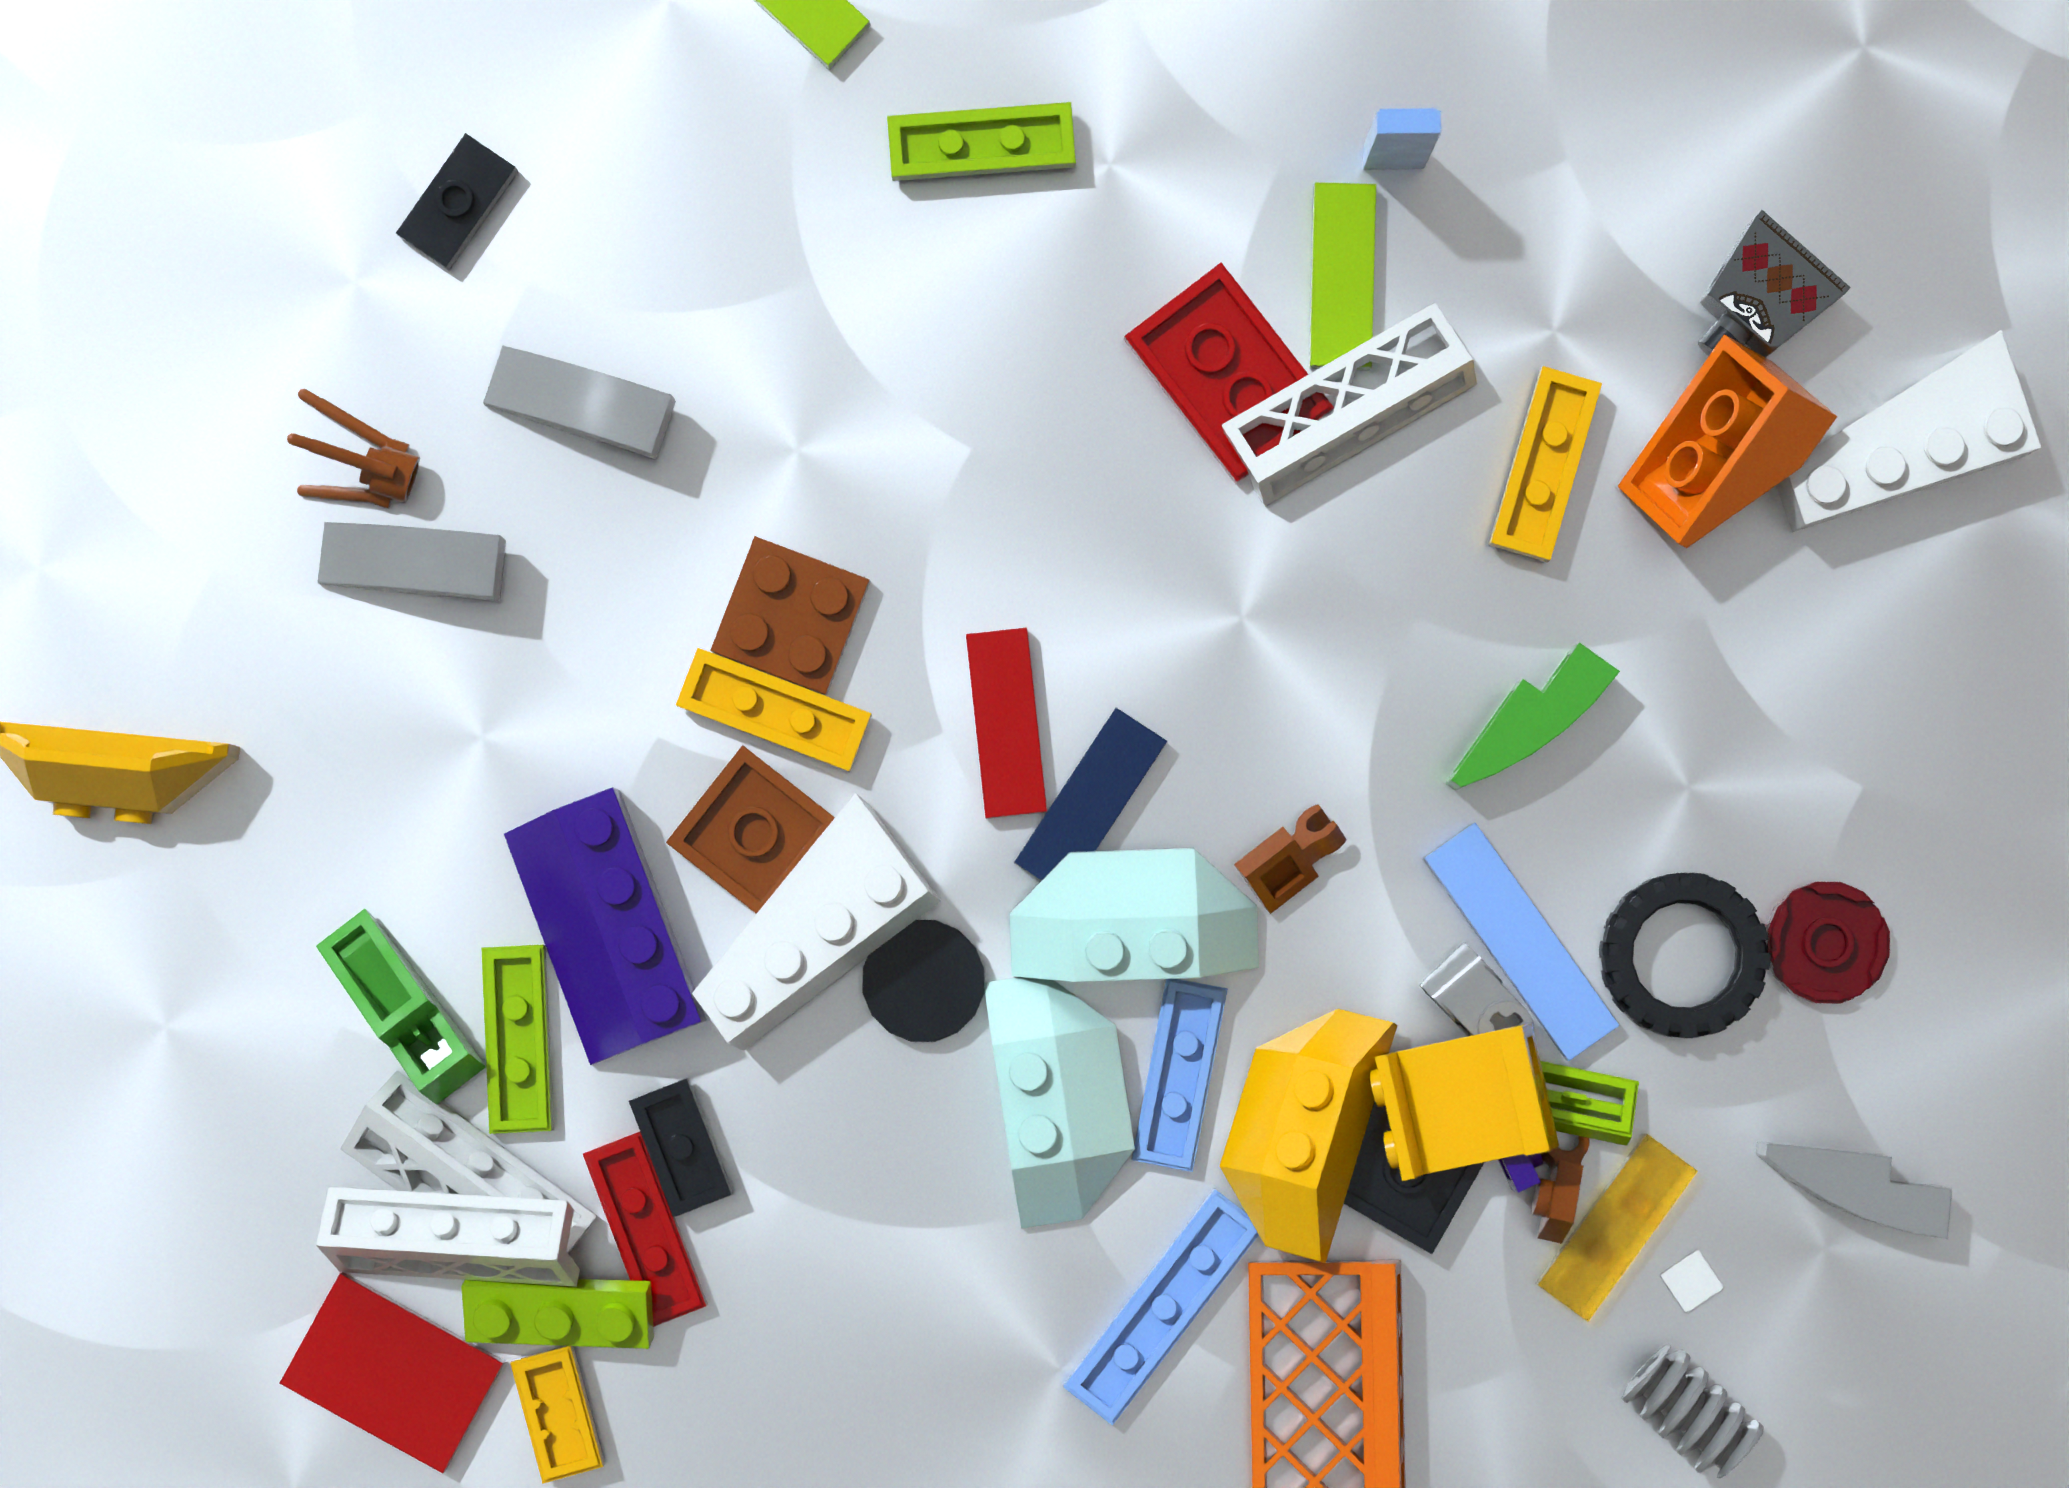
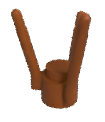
M305 388L300 389L297 393L300 400L378 446L381 450L370 447L366 456L314 438L311 439L296 433H290L287 436V442L290 445L361 469L359 482L369 485V489L302 484L297 487L298 495L320 499L368 502L389 509L392 499L406 503L413 488L420 463V457L408 453L410 444L389 438L326 399L317 396Z

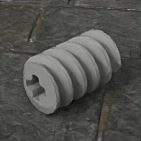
M1669 1343L1658 1350L1636 1372L1627 1385L1621 1399L1628 1403L1644 1395L1647 1400L1639 1416L1643 1420H1647L1661 1412L1665 1418L1658 1434L1664 1438L1680 1430L1683 1436L1676 1452L1682 1456L1698 1447L1702 1452L1694 1469L1701 1473L1716 1465L1720 1469L1717 1478L1720 1479L1733 1470L1756 1445L1763 1434V1425L1755 1419L1741 1424L1745 1416V1408L1738 1402L1730 1403L1723 1407L1727 1391L1719 1384L1704 1390L1709 1374L1702 1367L1686 1372L1691 1356L1684 1350L1675 1351L1667 1355L1672 1346Z

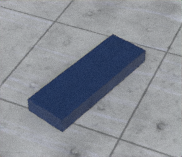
M1115 708L1014 863L1042 881L1069 852L1096 851L1164 748L1167 740L1120 709Z

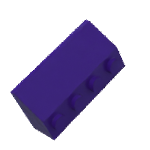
M614 787L554 809L504 833L590 1065L707 1021L701 1005L692 994L695 987L620 790Z

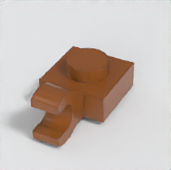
M1317 804L1308 808L1300 815L1296 822L1295 833L1292 836L1284 827H1281L1237 861L1234 866L1258 901L1271 914L1318 878L1319 875L1312 865L1322 857L1337 851L1347 839L1334 821L1330 822L1323 809Z
M1577 1136L1574 1142V1149L1570 1151L1557 1147L1551 1151L1540 1153L1542 1160L1549 1166L1551 1175L1548 1180L1539 1178L1541 1183L1536 1185L1531 1214L1541 1217L1537 1238L1562 1244L1573 1226L1584 1166L1581 1165V1162L1588 1151L1589 1138Z

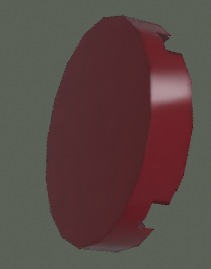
M1812 882L1794 889L1774 907L1765 927L1769 939L1766 940L1767 953H1770L1771 972L1790 994L1811 1003L1841 1004L1854 999V997L1861 995L1880 979L1890 956V931L1885 918L1881 916L1879 909L1865 892L1843 882Z

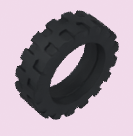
M1702 873L1666 874L1649 879L1634 890H1630L1621 898L1614 912L1610 913L1604 925L1603 941H1600L1599 958H1601L1603 969L1601 971L1602 980L1605 987L1609 988L1615 1005L1633 1019L1634 1023L1644 1029L1668 1037L1697 1038L1708 1034L1712 1035L1727 1029V1026L1731 1025L1734 1021H1739L1750 1011L1749 1007L1755 998L1760 997L1766 984L1763 982L1766 970L1770 968V953H1767L1766 940H1769L1764 923H1760L1755 913L1757 910L1754 905L1735 891L1736 888L1731 884ZM1676 903L1696 904L1715 913L1729 929L1735 946L1734 970L1725 988L1710 1001L1693 1007L1670 1006L1654 998L1639 981L1633 964L1634 941L1642 924L1658 909Z

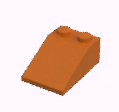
M1724 334L1617 487L1678 544L1688 548L1799 470L1838 416L1774 362Z

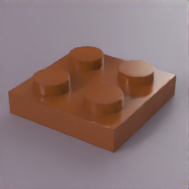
M754 536L710 651L827 696L871 581L868 578Z
M742 745L666 843L757 914L835 817Z

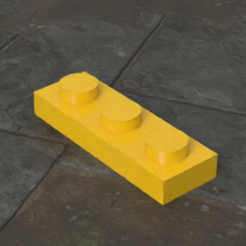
M1542 366L1489 542L1490 546L1547 563L1551 560L1602 383Z
M701 648L696 650L676 702V706L848 772H851L872 714Z

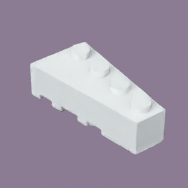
M2002 330L1817 445L1799 470L1776 485L1792 532L2025 457L2042 448Z
M855 793L692 994L726 1042L744 1051L941 901L872 807Z

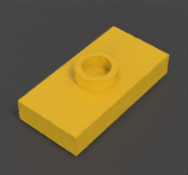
M563 1346L511 1361L512 1372L542 1483L603 1467L605 1462L574 1347Z

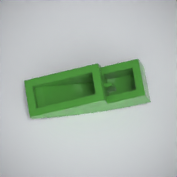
M1579 642L1569 650L1541 691L1524 679L1518 681L1448 778L1446 784L1457 790L1493 776L1534 754L1563 733L1588 710L1620 671Z
M364 908L316 945V948L378 1039L390 1048L417 1090L433 1103L439 1104L486 1067L441 1003L368 910Z

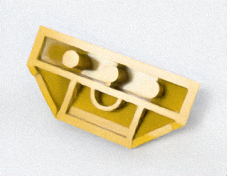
M0 721V758L34 800L53 803L52 815L90 818L91 807L115 809L114 821L152 824L153 813L172 814L234 764L239 759L240 754L239 746L228 743Z
M1336 1009L1255 1049L1221 1159L1220 1168L1265 1246L1326 1264L1375 1102L1371 1088L1370 1072L1377 1069L1375 1057L1390 1052L1397 1029L1395 1023Z

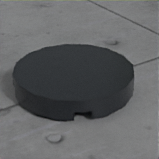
M915 920L868 955L863 966L862 993L871 1015L889 1033L910 1042H936L958 1033L976 1015L985 994V969L976 947L960 930L937 920Z

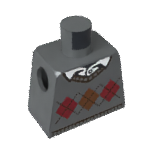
M1761 210L1745 228L1700 301L1702 306L1718 320L1698 341V345L1709 357L1725 334L1742 345L1746 344L1753 351L1766 358L1838 301L1851 287L1767 213Z

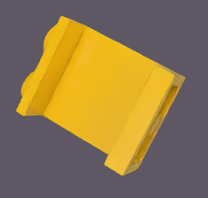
M1532 1023L1375 1057L1377 1069L1370 1072L1371 1088L1378 1107L1386 1106L1391 1131L1384 1132L1385 1151L1391 1168L1400 1169L1402 1181L1415 1179L1424 1174L1521 1154L1528 1156L1547 1152L1559 1147Z

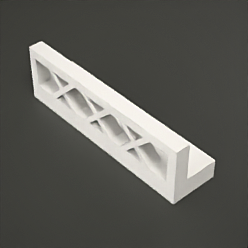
M1436 302L1222 424L1223 432L1248 470L1252 486L1264 506L1477 385L1473 358ZM1430 326L1434 327L1447 347L1428 359L1405 355L1409 339ZM1397 346L1395 353L1388 352V350ZM1369 361L1391 366L1387 383L1370 390L1352 386L1356 369ZM1401 368L1409 369L1406 372L1400 374ZM1343 377L1342 384L1335 382L1336 380ZM1315 392L1338 396L1333 414L1317 421L1298 417L1303 399ZM1348 399L1355 400L1346 406ZM1290 407L1288 414L1281 413ZM1261 423L1284 427L1279 445L1258 457L1255 456L1242 435ZM1294 429L1301 430L1300 433L1293 436Z
M396 1071L367 1102L340 1148L397 1191L568 1201L574 1209L567 1246L568 1254L588 1231L597 1217L440 1102L437 1105L417 1090L410 1079L399 1071ZM371 1129L386 1140L393 1154H385L365 1140L364 1137L368 1130ZM418 1170H427L438 1178L443 1190H434L424 1183Z
M328 1187L316 1246L339 1272L577 1287L580 1271L579 1267L567 1253L574 1209L568 1201Z

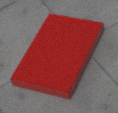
M1222 262L1124 336V341L1235 484L1249 475L1224 434L1222 424L1309 375ZM1315 392L1303 399L1298 417L1319 421L1330 413L1334 406L1323 393ZM1290 407L1281 413L1288 414ZM1261 423L1242 435L1255 456L1258 457L1279 445L1284 427ZM1294 429L1293 436L1300 433L1301 430Z
M342 1272L338 1275L279 1384L433 1469L444 1473L506 1361L472 1342H465L463 1337Z

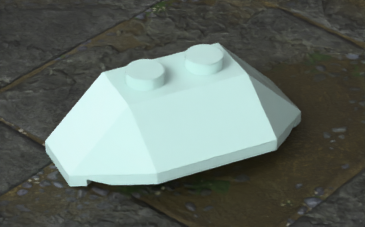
M1194 848L1069 852L1028 896L1010 912L1012 976L1068 982L1201 978L1259 968L1257 905Z
M1018 977L984 983L991 1040L1021 1228L1083 1219L1135 1150L1116 1025L1055 980Z

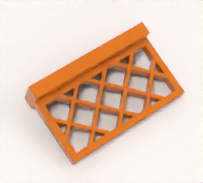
M1401 1260L1326 1261V1264L1317 1261L1249 1262L1252 1488H1267V1472L1282 1456L1310 1482L1305 1488H1328L1321 1480L1345 1456L1364 1474V1488H1406ZM1263 1275H1287L1306 1295L1281 1318L1264 1301ZM1300 1275L1324 1276L1311 1287ZM1334 1275H1360L1361 1302L1343 1318L1318 1292ZM1311 1299L1338 1325L1314 1350L1288 1325L1292 1318ZM1360 1312L1361 1335L1349 1324ZM1264 1314L1276 1325L1265 1337ZM1280 1331L1307 1356L1284 1381L1265 1363V1346ZM1342 1331L1362 1349V1365L1347 1381L1341 1378L1319 1356ZM1312 1362L1339 1388L1316 1412L1289 1387ZM1361 1375L1363 1398L1351 1387ZM1265 1377L1277 1388L1267 1399L1265 1397ZM1281 1393L1309 1419L1285 1444L1266 1426V1409ZM1343 1393L1363 1411V1428L1348 1444L1320 1418ZM1313 1424L1340 1450L1317 1475L1290 1450ZM1362 1438L1364 1439V1461L1352 1450ZM1266 1439L1278 1450L1268 1462Z

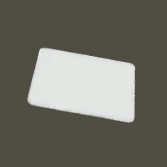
M1698 1250L1661 1274V1278L1686 1313L1723 1289L1722 1283Z

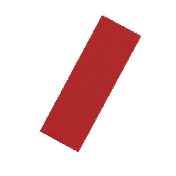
M1027 627L966 634L985 818L1047 812Z
M641 1132L583 1153L630 1281H651L653 1327L706 1307L708 1305L676 1218H673Z

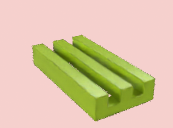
M1540 1061L1545 1083L1623 1099L1622 1105L1587 1098L1584 1094L1547 1089L1550 1106L1554 1107L1551 1108L1556 1131L1625 1146L1628 1145L1632 1138L1639 1081Z

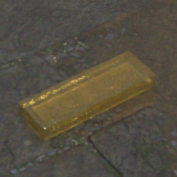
M1644 1133L1542 1273L1536 1284L1589 1322L1698 1171L1650 1135Z

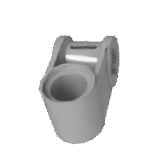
M1466 943L1459 946L1419 985L1457 1025H1461L1471 1036L1494 1031L1495 1027L1489 1020L1496 1013L1502 1018H1507L1514 1014L1520 1021L1516 1026L1532 1023L1533 1031L1535 1030L1533 1019L1527 1009L1502 985L1503 982L1497 974Z

